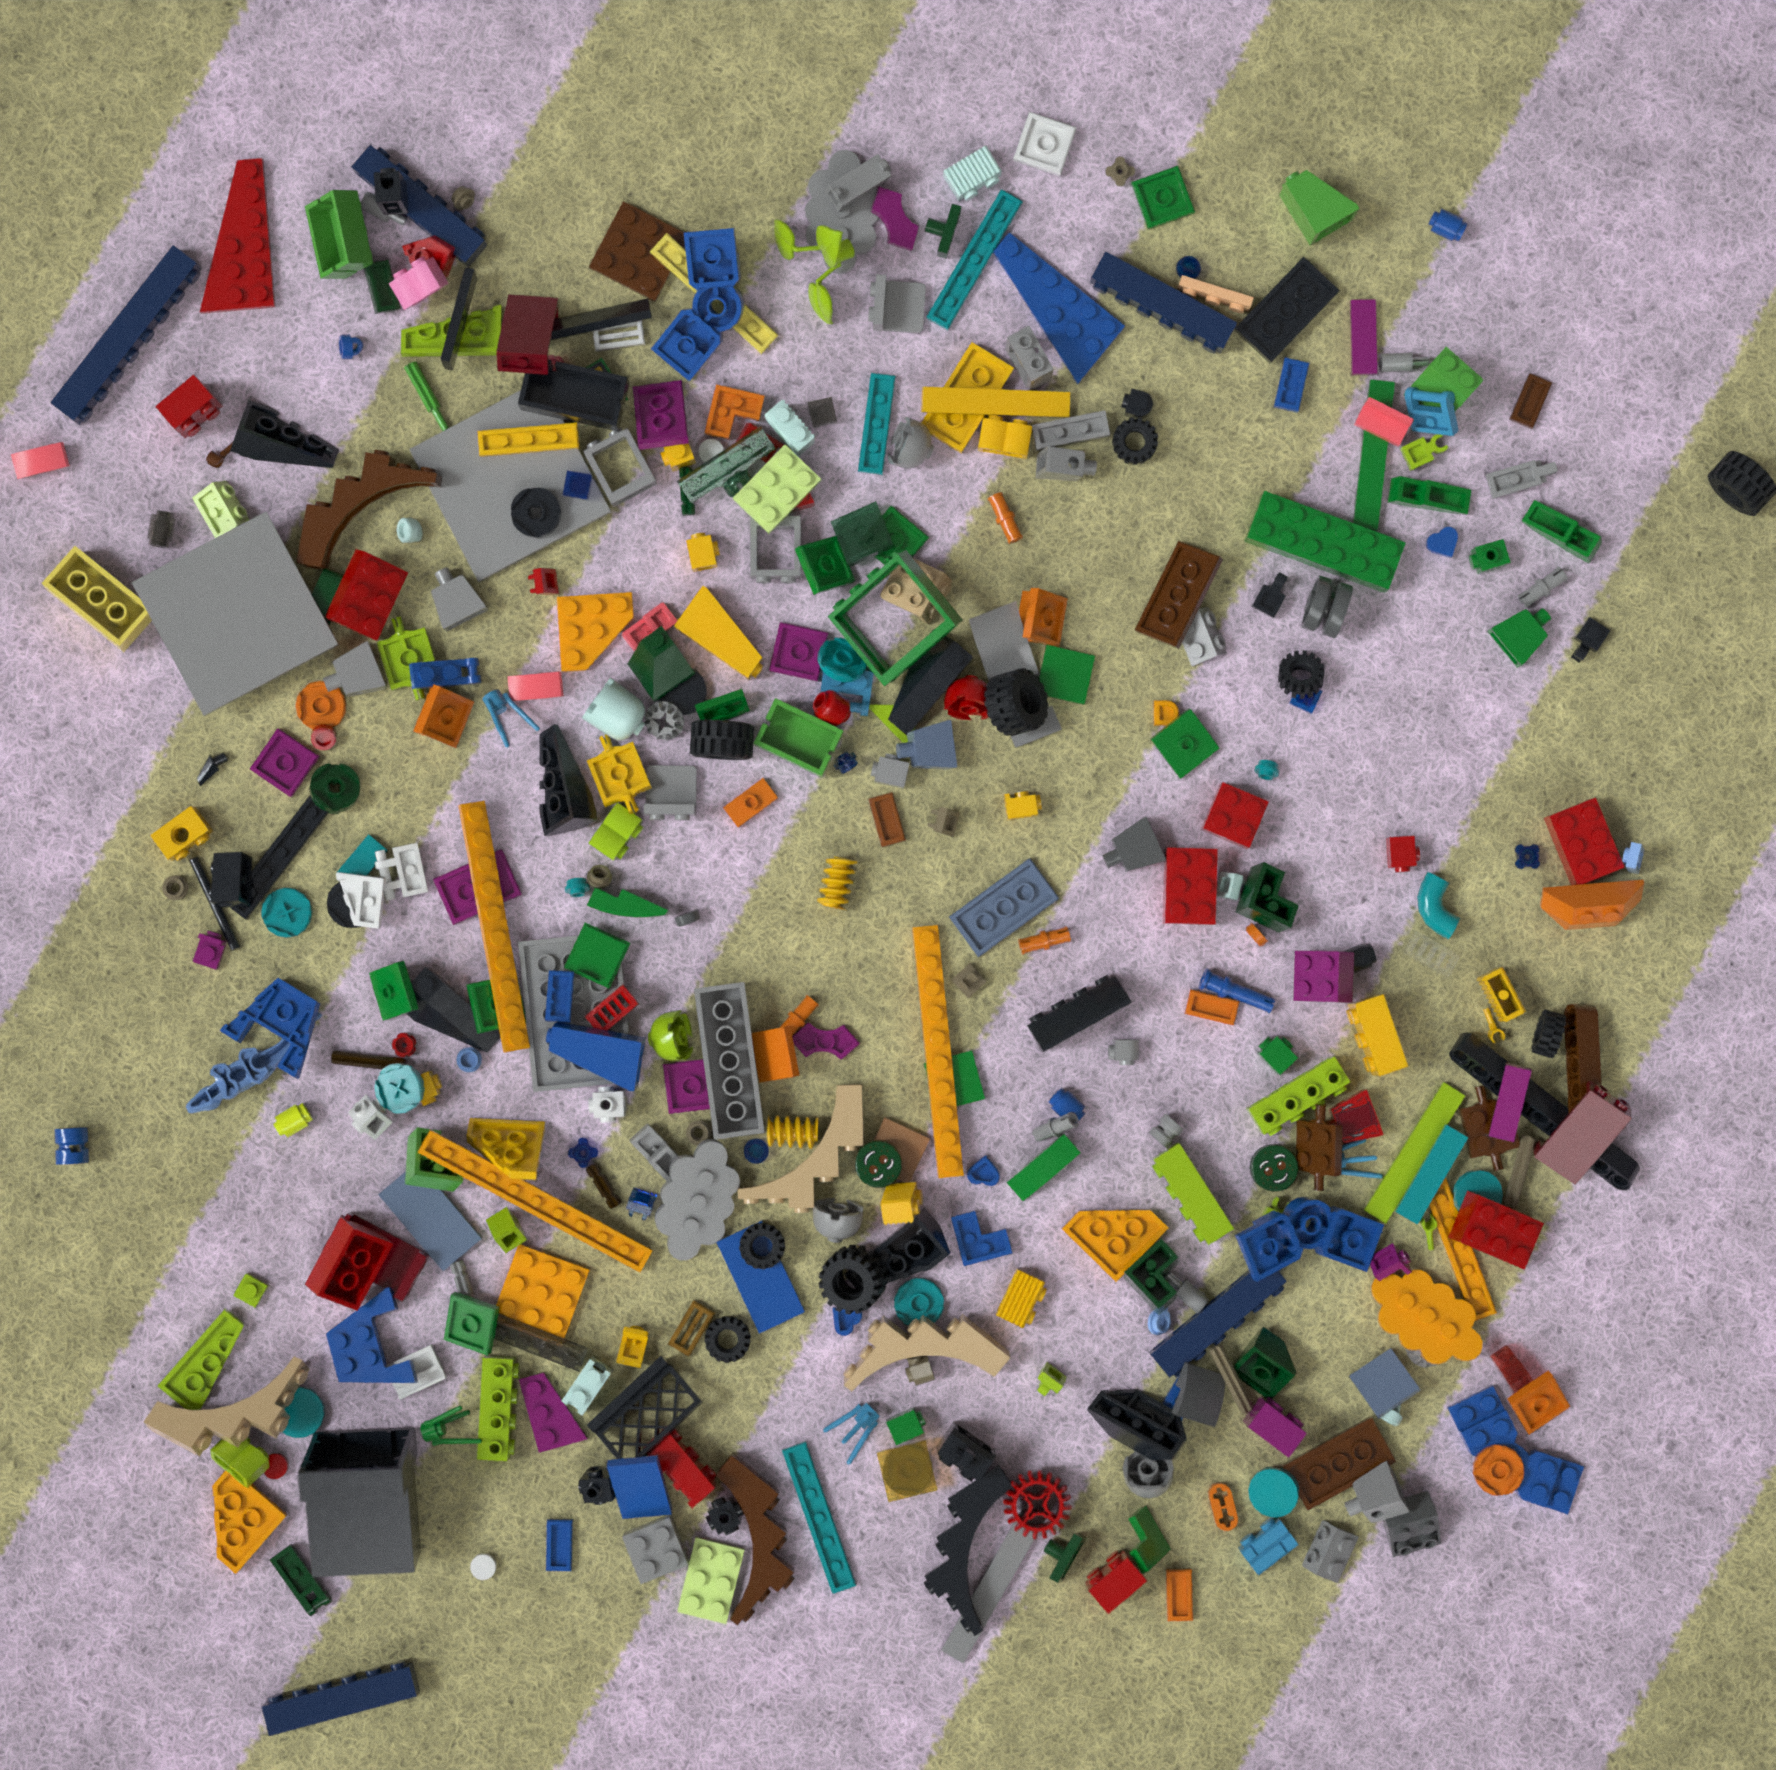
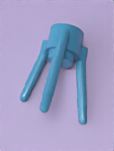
M497 689L489 692L482 698L506 748L509 747V742L498 715L507 710V703L536 731L540 730V727L511 699L508 692L502 694Z
M1366 1139L1343 1144L1342 1151L1365 1143ZM1342 1153V1168H1346V1163L1377 1160V1156L1345 1158L1344 1153ZM1341 1169V1175L1383 1178V1175L1379 1173Z
M867 1403L863 1406L858 1404L853 1410L823 1429V1432L826 1433L857 1414L854 1418L857 1424L842 1439V1443L845 1444L861 1427L863 1429L867 1427L848 1458V1465L852 1463L871 1431L878 1425L876 1420L880 1416Z

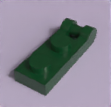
M292 1543L270 1559V1562L309 1616L312 1617L318 1612V1608L323 1605L327 1606L332 1602L331 1596L322 1587L317 1578L312 1577V1571ZM313 1591L317 1597L311 1601L307 1595Z

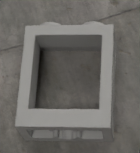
M1027 326L1008 336L1005 351L1026 389L1033 391L1050 382L1054 369L1031 327ZM1034 348H1038L1039 352L1036 353Z
M619 428V432L612 431L608 434L609 438L603 441L595 440L586 446L587 449L583 451L613 508L657 485L628 428L624 430ZM626 439L645 475L612 492L593 456Z
M787 516L775 528L794 529V570H757V529L763 528L750 517L751 579H756V583L761 584L771 583V579H781V583H796V579H801V563L795 551V548L801 546V516Z

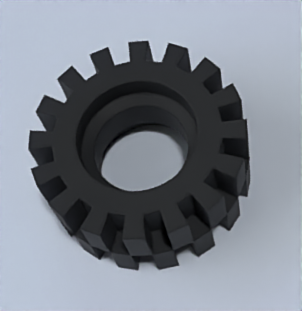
M1132 417L1127 421L1124 420L1118 425L1113 435L1112 445L1114 453H1117V457L1120 460H1124V463L1127 464L1133 463L1132 465H1137V463H1145L1153 456L1158 446L1156 428L1154 425L1151 426L1148 420L1145 422L1140 417L1138 419ZM1132 432L1140 433L1145 439L1144 447L1136 451L1129 449L1126 445L1127 435Z
M1298 650L1294 651V656L1291 653L1287 654L1286 659L1283 658L1279 666L1278 682H1280V688H1285L1284 693L1287 695L1292 692V698H1296L1297 694L1300 695V699H1304L1305 694H1307L1308 698L1313 697V692L1317 694L1323 686L1324 664H1321L1319 657L1315 659L1314 653L1311 652L1310 656H1308L1305 650H1303L1302 654H1299ZM1299 669L1306 670L1311 674V677L1299 680L1292 676V672Z
M1546 1009L1542 1011L1539 1022L1536 1025L1534 1038L1532 1039V1053L1548 1058L1555 1057L1557 1050L1560 1048V1042L1563 1039L1562 1035L1565 1032V1015Z
M757 1223L750 1226L743 1233L740 1239L739 1251L746 1264L755 1269L765 1270L774 1267L781 1260L785 1251V1239L781 1231L774 1225ZM765 1236L772 1242V1250L768 1255L760 1256L754 1252L752 1244L757 1237Z
M722 1316L714 1320L708 1327L705 1335V1347L709 1351V1355L716 1358L719 1362H736L748 1351L751 1335L747 1325L741 1319H737L734 1316ZM723 1330L734 1331L738 1338L736 1346L731 1349L721 1347L718 1342L720 1332Z

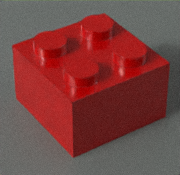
M193 374L155 407L174 430L186 438L188 435L189 437L196 435L201 430L200 425L207 419L209 421L215 419L221 411L219 409L223 405L207 386Z
M1222 782L1219 784L1200 830L1244 849H1249L1269 801Z
M1124 1549L1120 1553L1117 1550L1114 1551L1106 1559L1107 1564L1101 1569L1098 1567L1094 1568L1086 1576L1088 1580L1085 1583L1088 1591L1107 1614H1110L1147 1582L1145 1575L1140 1572L1136 1563Z

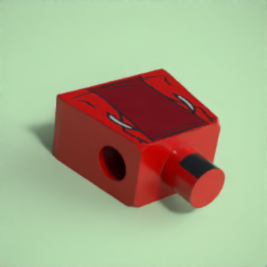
M1366 1089L1356 1092L1328 1109L1332 1118L1329 1121L1332 1124L1342 1125V1143L1384 1135Z

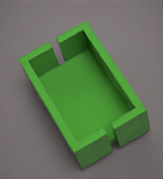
M331 190L321 196L320 199H316L305 206L320 279H346L357 273V270H362L373 264L372 251L357 190Z
M775 698L765 718L770 725L768 727L767 724H762L753 743L754 746L822 778L832 759V756L828 753L829 751L835 753L844 731Z

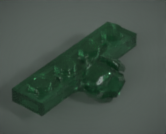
M760 426L677 480V483L691 504L720 486L724 488L729 497L733 498L740 491L736 484L740 482L744 487L752 479L748 472L749 466L775 450V447Z

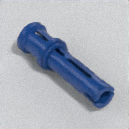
M1209 968L1204 970L1198 986L1200 990L1205 988L1217 993L1220 998L1228 996L1267 1013L1272 1011L1274 1007L1272 1003H1275L1276 1000L1232 982L1229 976L1222 977L1214 974Z

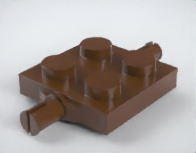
M1477 1086L1475 1090L1478 1102L1472 1106L1459 1109L1464 1134L1468 1137L1466 1143L1470 1158L1490 1156L1493 1171L1502 1170L1504 1167L1501 1154L1507 1150L1519 1148L1518 1133L1516 1131L1514 1142L1489 1136L1497 1100H1488L1485 1086Z
M1315 1104V1119L1297 1120L1296 1160L1299 1171L1309 1172L1314 1175L1313 1190L1324 1191V1176H1341L1342 1125L1332 1124L1330 1121L1325 1120L1326 1105Z

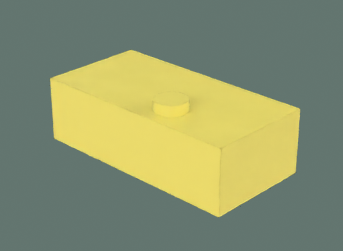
M76 546L69 551L42 582V585L48 592L122 652L129 648L152 621L137 595Z

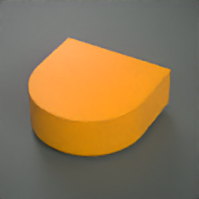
M1154 700V726H1167L1179 716V709L1174 702Z

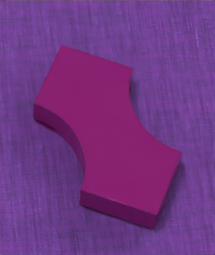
M879 186L876 190L870 212L878 216L885 224L888 244L908 251L913 250L919 226L911 222L905 215L902 208V194Z
M808 1022L792 1036L794 1045L805 1057L815 1052H829L842 1060L860 1044L845 1025L835 1030L824 1031L815 1028Z

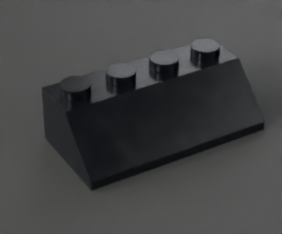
M1107 974L1095 981L1097 986L1087 990L1084 987L1073 993L1074 999L1066 1003L1062 999L1051 1006L1053 1011L1046 1015L1041 1011L1030 1017L1031 1023L1026 1026L1040 1051H1047L1132 1003L1116 976L1109 978Z

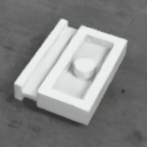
M432 1344L387 1365V1367L408 1360L413 1361L418 1383H392L398 1393L399 1400L447 1378Z

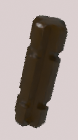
M595 1162L586 1168V1172L590 1178L594 1179L593 1183L601 1196L606 1198L605 1202L608 1207L614 1209L622 1203L618 1194L615 1195L613 1186L606 1175L601 1173L602 1169L599 1164Z

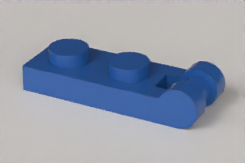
M479 658L409 664L412 689L432 688L433 685L448 687L482 683L481 675H478L477 670ZM461 668H467L468 676L462 677Z

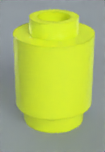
M303 1103L298 1106L295 1104L276 1115V1122L273 1125L280 1136L285 1134L289 1138L309 1126L308 1123L313 1118Z

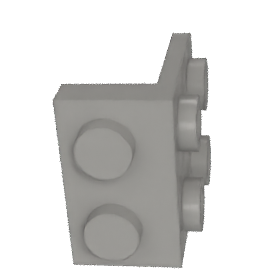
M876 274V282H871L870 297H875L874 307L869 306L868 322H873V330L921 333L924 320L925 285L923 283L886 281V275Z
M648 766L646 774L652 788L646 790L644 815L650 816L649 820H665V816H675V820L688 821L690 816H696V768L694 766Z

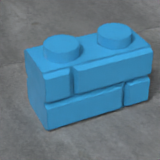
M1278 1517L1275 1520L1272 1518L1267 1519L1260 1525L1262 1530L1255 1535L1250 1533L1240 1541L1239 1551L1258 1576L1299 1545Z

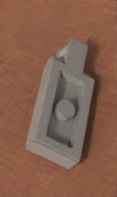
M1532 460L1486 474L1485 477L1492 499H1496L1539 486L1547 482L1545 476L1558 472L1555 462L1542 465L1540 460Z

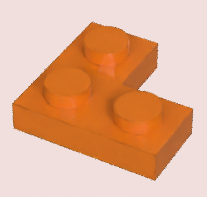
M716 384L704 433L729 440L735 416L759 422L765 396Z

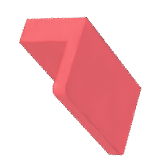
M1369 397L1365 401L1354 425L1399 447L1414 419Z

